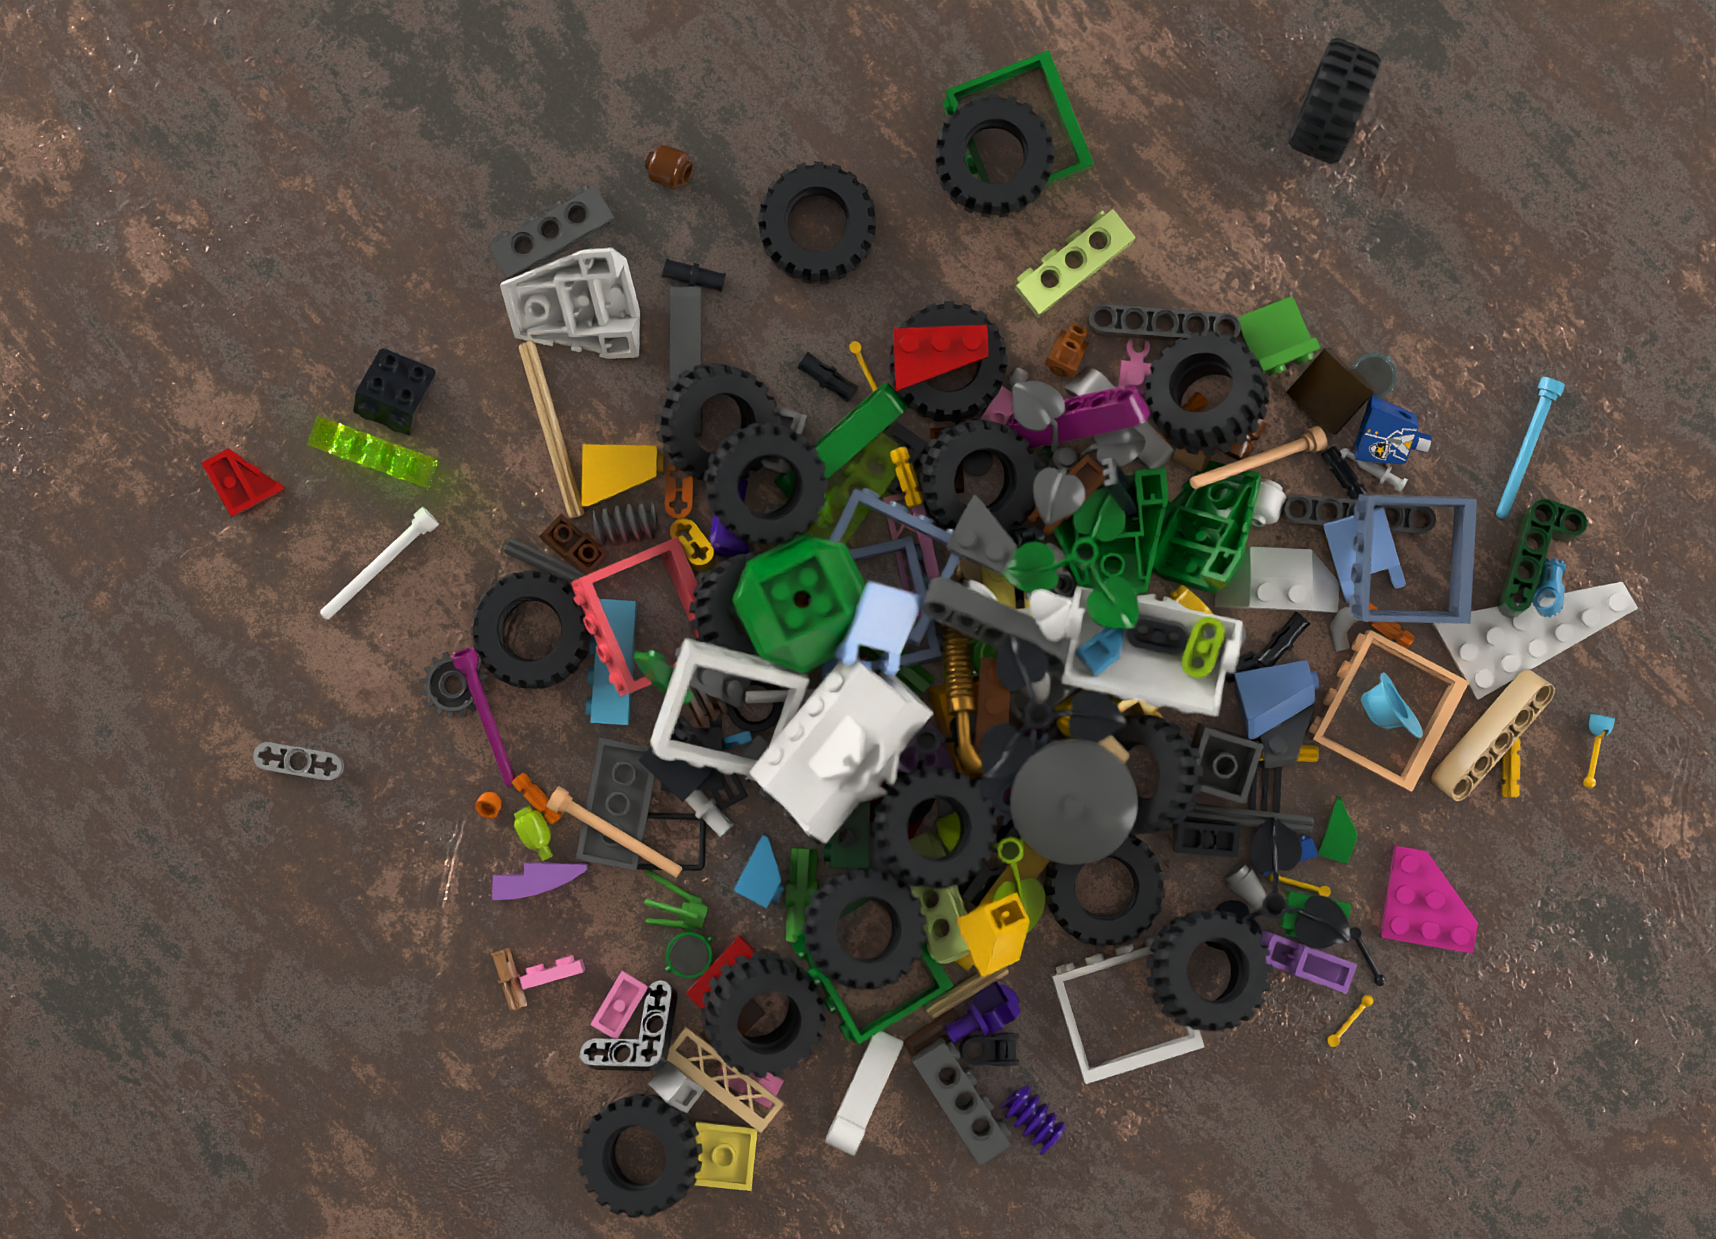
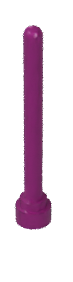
M474 647L459 650L451 656L454 666L460 670V673L465 675L504 784L507 787H513L512 782L515 779V775L476 671L478 668L477 662L479 661Z

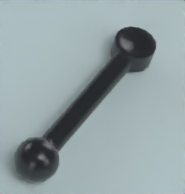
M1357 927L1351 928L1350 938L1356 940L1375 976V984L1377 986L1385 985L1386 977L1380 974L1362 941L1361 930Z

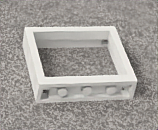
M685 639L650 740L654 752L665 760L677 758L685 760L695 767L711 766L724 774L731 775L736 772L756 781L749 771L758 760L670 740L695 664L790 687L770 746L798 713L809 679L806 674L762 660L760 657Z
M1158 935L1145 939L1146 945L1133 948V944L1124 945L1116 948V954L1104 957L1103 953L1086 957L1085 964L1074 966L1073 962L1057 966V972L1050 974L1085 1084L1204 1048L1200 1031L1186 1027L1189 1034L1187 1036L1091 1066L1088 1064L1063 981L1153 954L1154 952H1151L1149 949L1153 941L1161 940Z

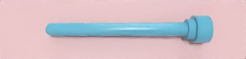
M1541 377L1537 388L1540 390L1538 394L1540 400L1498 506L1496 515L1499 519H1506L1508 517L1552 401L1556 402L1557 397L1562 395L1565 384L1557 380Z

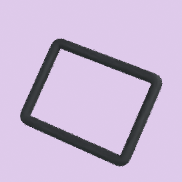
M648 813L647 819L699 820L695 814ZM702 818L700 819L699 865L678 864L682 867V871H701L705 867L706 822ZM638 863L637 870H662L654 864Z

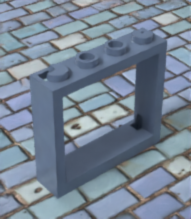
M854 488L829 539L830 541L840 543L858 504L945 545L949 542L954 530L947 528L944 531L935 527V521L923 515H919L916 518L906 513L908 509L903 505L893 501L887 504L879 500V495L869 489L863 488L860 491ZM951 554L941 575L942 578L951 580L961 559L960 556ZM923 612L917 627L912 626L906 642L918 647L932 618Z
M1359 494V501L1355 503L1354 516L1358 520L1357 533L1353 535L1356 564H1353L1351 568L1352 582H1355L1354 595H1351L1349 602L1353 618L1371 622L1470 623L1477 499L1446 496ZM1374 505L1454 507L1449 611L1369 609Z
M912 536L849 550L853 561L905 550L915 594L923 596L925 600L930 583L927 573L921 574L919 562L924 561L920 543L914 545ZM923 600L922 605H921V607H920V609H919L921 616H922V614H923L922 606H923L924 600ZM931 619L925 632L929 649L901 655L898 670L940 661L941 652L944 649L942 644L944 642L942 641V634H936L933 622L936 620ZM878 661L871 662V671L876 675L882 671L877 665Z

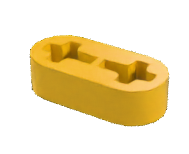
M687 518L676 520L670 527L671 539L679 538L693 570L698 572L710 570L715 563V553L710 542L692 520ZM681 530H684L686 533L689 532L691 541L688 542L683 535H679V532ZM696 548L702 555L706 554L705 560L696 558L694 551Z

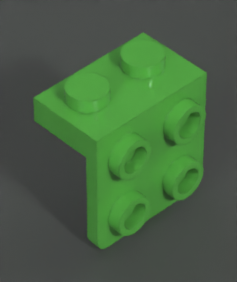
M1287 297L1262 307L1238 319L1245 344L1249 347L1251 353H1254L1263 373L1268 372L1269 377L1287 370L1285 365L1296 361L1298 365L1315 359L1314 353L1321 349L1317 338H1310L1296 301L1292 297Z

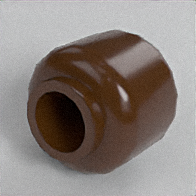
M661 145L655 152L651 151L648 154L645 168L648 169V176L651 182L670 189H678L681 185L688 183L692 174L693 163L690 162L686 152L668 145Z

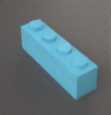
M599 599L633 678L638 602ZM591 636L590 654L595 655L594 667H589L588 685H592L593 690L592 698L586 699L585 714L586 716H591L590 723L630 725L632 693L620 697L614 684H610V672L606 663L599 659L596 651L598 644L595 637Z

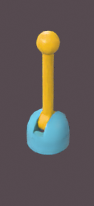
M1590 714L1589 729L1595 735V742L1588 777L1583 781L1584 786L1588 789L1596 785L1594 774L1601 739L1612 732L1615 718Z

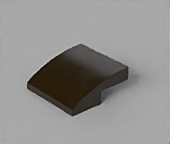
M1324 348L1286 393L1316 422L1333 435H1337L1376 390L1356 369L1350 370L1331 348Z

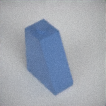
M1307 660L1234 673L1235 695L1248 739L1257 738L1315 703V690L1319 689V680L1316 671L1311 672Z

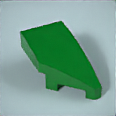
M1336 796L1328 817V825L1318 848V855L1348 864L1358 833L1353 819L1344 806L1342 798Z

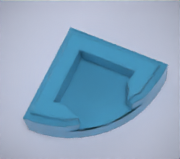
M746 731L723 738L722 745L724 749L730 750L752 743L753 738L751 732Z

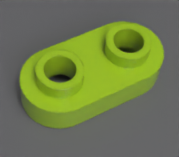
M1204 617L1196 622L1182 657V667L1186 674L1193 678L1207 677L1215 666L1226 634L1223 624L1216 618ZM1207 628H1214L1215 636L1212 639H1206L1204 636ZM1197 657L1204 659V666L1200 669H1196L1193 665V661Z

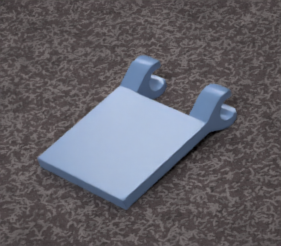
M1382 506L1374 509L1371 574L1388 569L1394 588L1398 589L1404 587L1406 582ZM1354 515L1323 525L1343 596L1347 603L1350 602L1351 595H1354L1351 568L1353 564H1356L1353 535L1357 533L1358 520L1355 519Z
M869 581L847 635L836 649V657L841 659L842 663L852 665L857 656L858 644L884 650L885 652L879 658L877 665L886 675L894 676L899 668L900 654L924 597Z

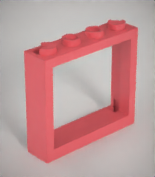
M678 537L571 582L576 595L574 600L578 605L582 606L586 616L584 617L586 629L590 634L594 635L598 644L596 646L598 657L603 663H606L610 672L609 682L614 684L620 697L652 683L646 676L635 681L633 680L592 583L661 554L689 622L694 620L695 613H690L689 611L690 603L697 599V597H694L693 592L698 583ZM697 629L693 630L696 638L700 637ZM677 662L674 663V664H671L670 666H671V667H676Z

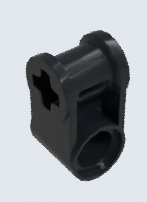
M1002 1032L986 1035H969L960 1043V1054L970 1065H1020L1019 1059L1016 1058V1040L1019 1039V1033ZM973 1042L981 1043L983 1048L981 1055L976 1058H970L966 1053L968 1045Z

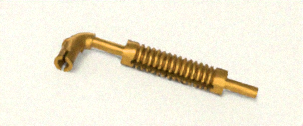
M955 570L951 581L957 583V573ZM941 623L942 641L944 642L942 646L944 648L943 653H945L943 655L945 659L944 669L946 670L945 676H947L945 678L947 682L946 692L948 693L947 699H949L947 701L948 714L956 716L959 747L956 748L958 758L964 767L971 772L978 773L980 777H986L983 773L982 755L977 753L975 747L971 745L969 715L976 712L975 698H973L975 693L972 692L974 691V686H972L974 682L972 680L973 675H971L973 670L971 669V652H969L971 651L969 646L970 636Z

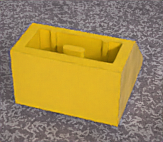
M1017 892L956 919L960 928V934L967 943L974 965L978 968L981 977L1020 960L1030 920Z

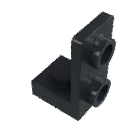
M897 422L890 432V435L894 437L892 443L898 448L906 447L907 450H913L914 453L908 461L919 468L922 464L920 463L922 454H928L925 450L928 443ZM896 477L887 490L890 495H893L896 490L902 493L898 477Z

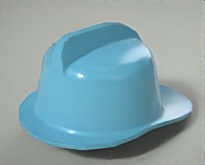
M1380 674L1381 683L1361 696V702L1368 717L1374 724L1382 728L1391 729L1405 726L1415 737H1422L1423 731L1416 716L1398 694L1387 674Z

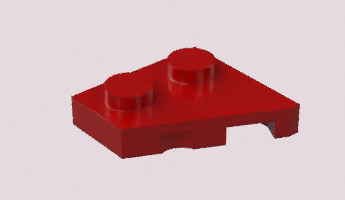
M229 448L201 462L231 518L284 491L282 484L265 475L260 469L249 464Z

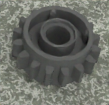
M443 652V660L441 661L436 657L432 658L434 666L432 668L425 667L423 670L428 673L427 678L420 679V683L426 684V689L421 692V695L429 696L430 698L426 705L428 707L436 705V714L438 715L447 710L448 718H453L455 711H458L462 718L466 717V709L476 712L477 708L465 675L455 668L449 653ZM477 663L478 668L476 671L483 690L487 691L489 687L483 685L482 680L488 678V675L480 674L479 670L483 665ZM452 676H458L462 681L461 690L455 694L447 689V681Z

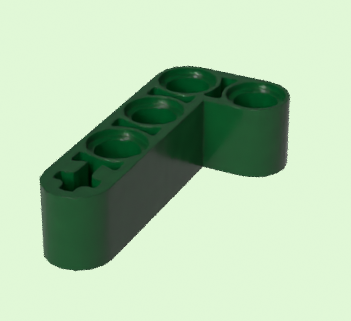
M1539 499L1525 511L1498 598L1497 606L1502 615L1509 618L1518 617L1531 606L1551 538L1561 542H1571L1586 530L1588 524L1587 517L1582 511L1549 499ZM1536 509L1545 513L1546 522L1536 518ZM1565 519L1575 524V532L1569 531L1565 527ZM1526 538L1534 539L1537 542L1538 550L1530 549L1527 546ZM1518 566L1528 570L1529 579H1524L1518 574ZM1518 589H1522L1517 594L1516 603L1520 605L1516 607L1514 606V600L1511 599V597L1517 593Z

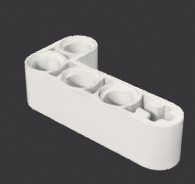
M883 1031L870 1038L825 1138L826 1144L850 1155H855L865 1133V1127L904 1041Z

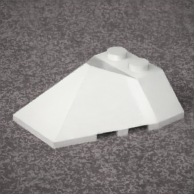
M613 248L581 250L501 282L500 288L515 338L553 346L554 343L570 346L571 351L580 353L582 349L600 353L599 357L607 359L634 358L639 356L640 310L627 259Z

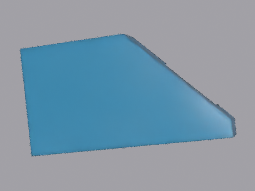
M1105 628L1075 651L1076 656L1095 676H1098L1121 658L1124 629Z

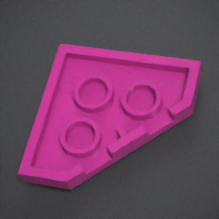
M1394 846L1380 937L1473 953L1478 922L1427 851Z

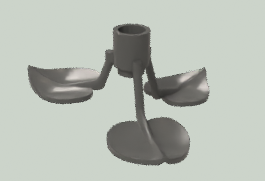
M1038 381L1019 382L1012 387V408L1018 423L1031 431H1042L1049 423L1052 428L1051 451L1054 454L1049 461L1048 468H1044L1039 472L1033 485L1037 509L1047 526L1073 514L1082 505L1085 498L1083 484L1076 476L1067 474L1087 454L1097 450V459L1101 465L1103 459L1113 457L1118 465L1123 467L1134 461L1144 449L1145 437L1134 427L1092 435L1095 445L1089 446L1079 454H1076L1069 447H1059L1057 423L1054 419L1060 417L1065 411L1064 400L1060 393L1052 386Z

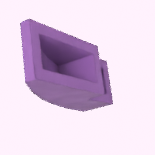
M527 862L524 863V874L493 875L492 900L517 899L552 890L589 870V863Z
M1262 930L1261 936L1263 938L1259 943L1261 946H1267L1270 955L1266 956L1267 964H1272V967L1347 994L1357 964Z

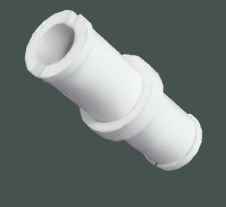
M695 790L685 800L696 811L695 816L699 820L702 818L720 838L734 826V823L715 806L717 802L713 798L709 799L701 790Z

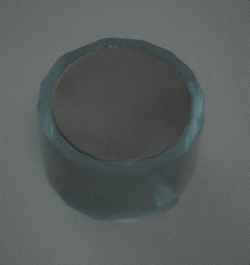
M1376 353L1366 354L1356 360L1349 368L1350 370L1356 369L1376 390L1372 396L1380 399L1389 394L1396 384L1397 373L1394 364L1391 362L1393 360L1391 356L1386 357Z

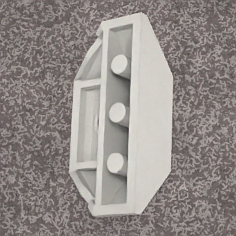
M1250 546L1245 550L1243 560L1228 586L1215 593L1214 607L1338 613L1339 581L1312 549Z

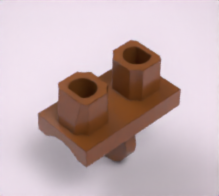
M1071 323L1067 332L1061 329L1045 362V365L1049 366L1053 374L1060 377L1069 376L1073 378L1089 342L1084 340L1088 333L1087 329L1075 323Z

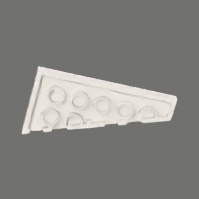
M1622 581L1564 593L1563 609H1560L1561 612L1556 613L1555 617L1552 615L1551 618L1540 616L1532 603L1526 611L1514 618L1502 615L1497 606L1472 611L1470 623L1431 624L1462 678L1469 681L1468 688L1475 700H1479L1514 680L1520 672L1535 668L1638 609ZM1544 597L1540 601V606L1548 607L1555 602L1556 598Z

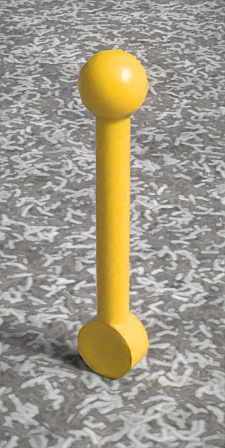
M854 341L849 346L850 352L856 355L874 392L878 386L863 358L861 344Z
M1273 872L1268 875L1270 883H1273ZM1279 875L1280 883L1316 892L1321 896L1329 897L1331 894L1328 886L1322 885L1317 887Z
M1364 995L1361 999L1362 1003L1339 1030L1327 1037V1043L1331 1047L1339 1045V1038L1366 1007L1373 1004L1374 1000L1371 995Z

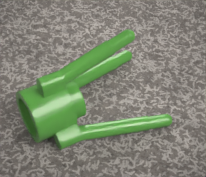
M649 869L646 870L647 876L689 901V903L683 901L682 907L678 908L649 899L645 900V905L679 915L678 919L682 920L647 918L645 920L646 924L679 927L692 931L693 927L701 929L708 909L707 905L701 904L702 898L691 895Z

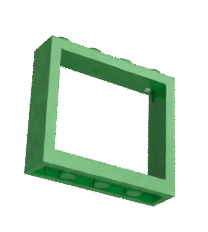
M1049 50L945 91L946 100L942 101V105L948 117L949 115L952 116L960 105L959 100L1040 70L1076 161L1074 165L1051 173L1046 187L1092 170L1094 166L1093 159ZM972 137L966 147L968 157H965L967 167L972 175L976 174L977 179L991 184Z
M861 899L850 903L842 910L838 920L871 900ZM802 929L791 935L795 941L792 944L794 952L800 960L805 958L810 967L807 974L817 987L821 986L826 995V997L822 998L824 1004L831 1014L836 1012L841 1021L838 1028L847 1042L852 1040L855 1044H861L954 987L941 963H936V960L930 956L926 939V943H922L920 951L923 953L919 961L932 984L858 1029L831 981L811 962L812 957L810 953L806 952L804 946L806 937L805 934H802Z

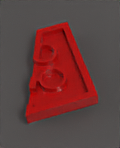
M987 325L893 329L896 392L988 358Z

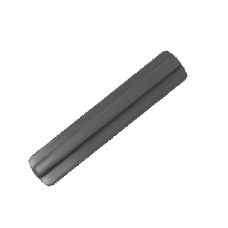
M510 538L505 545L504 552L569 583L586 576L572 565L513 538Z

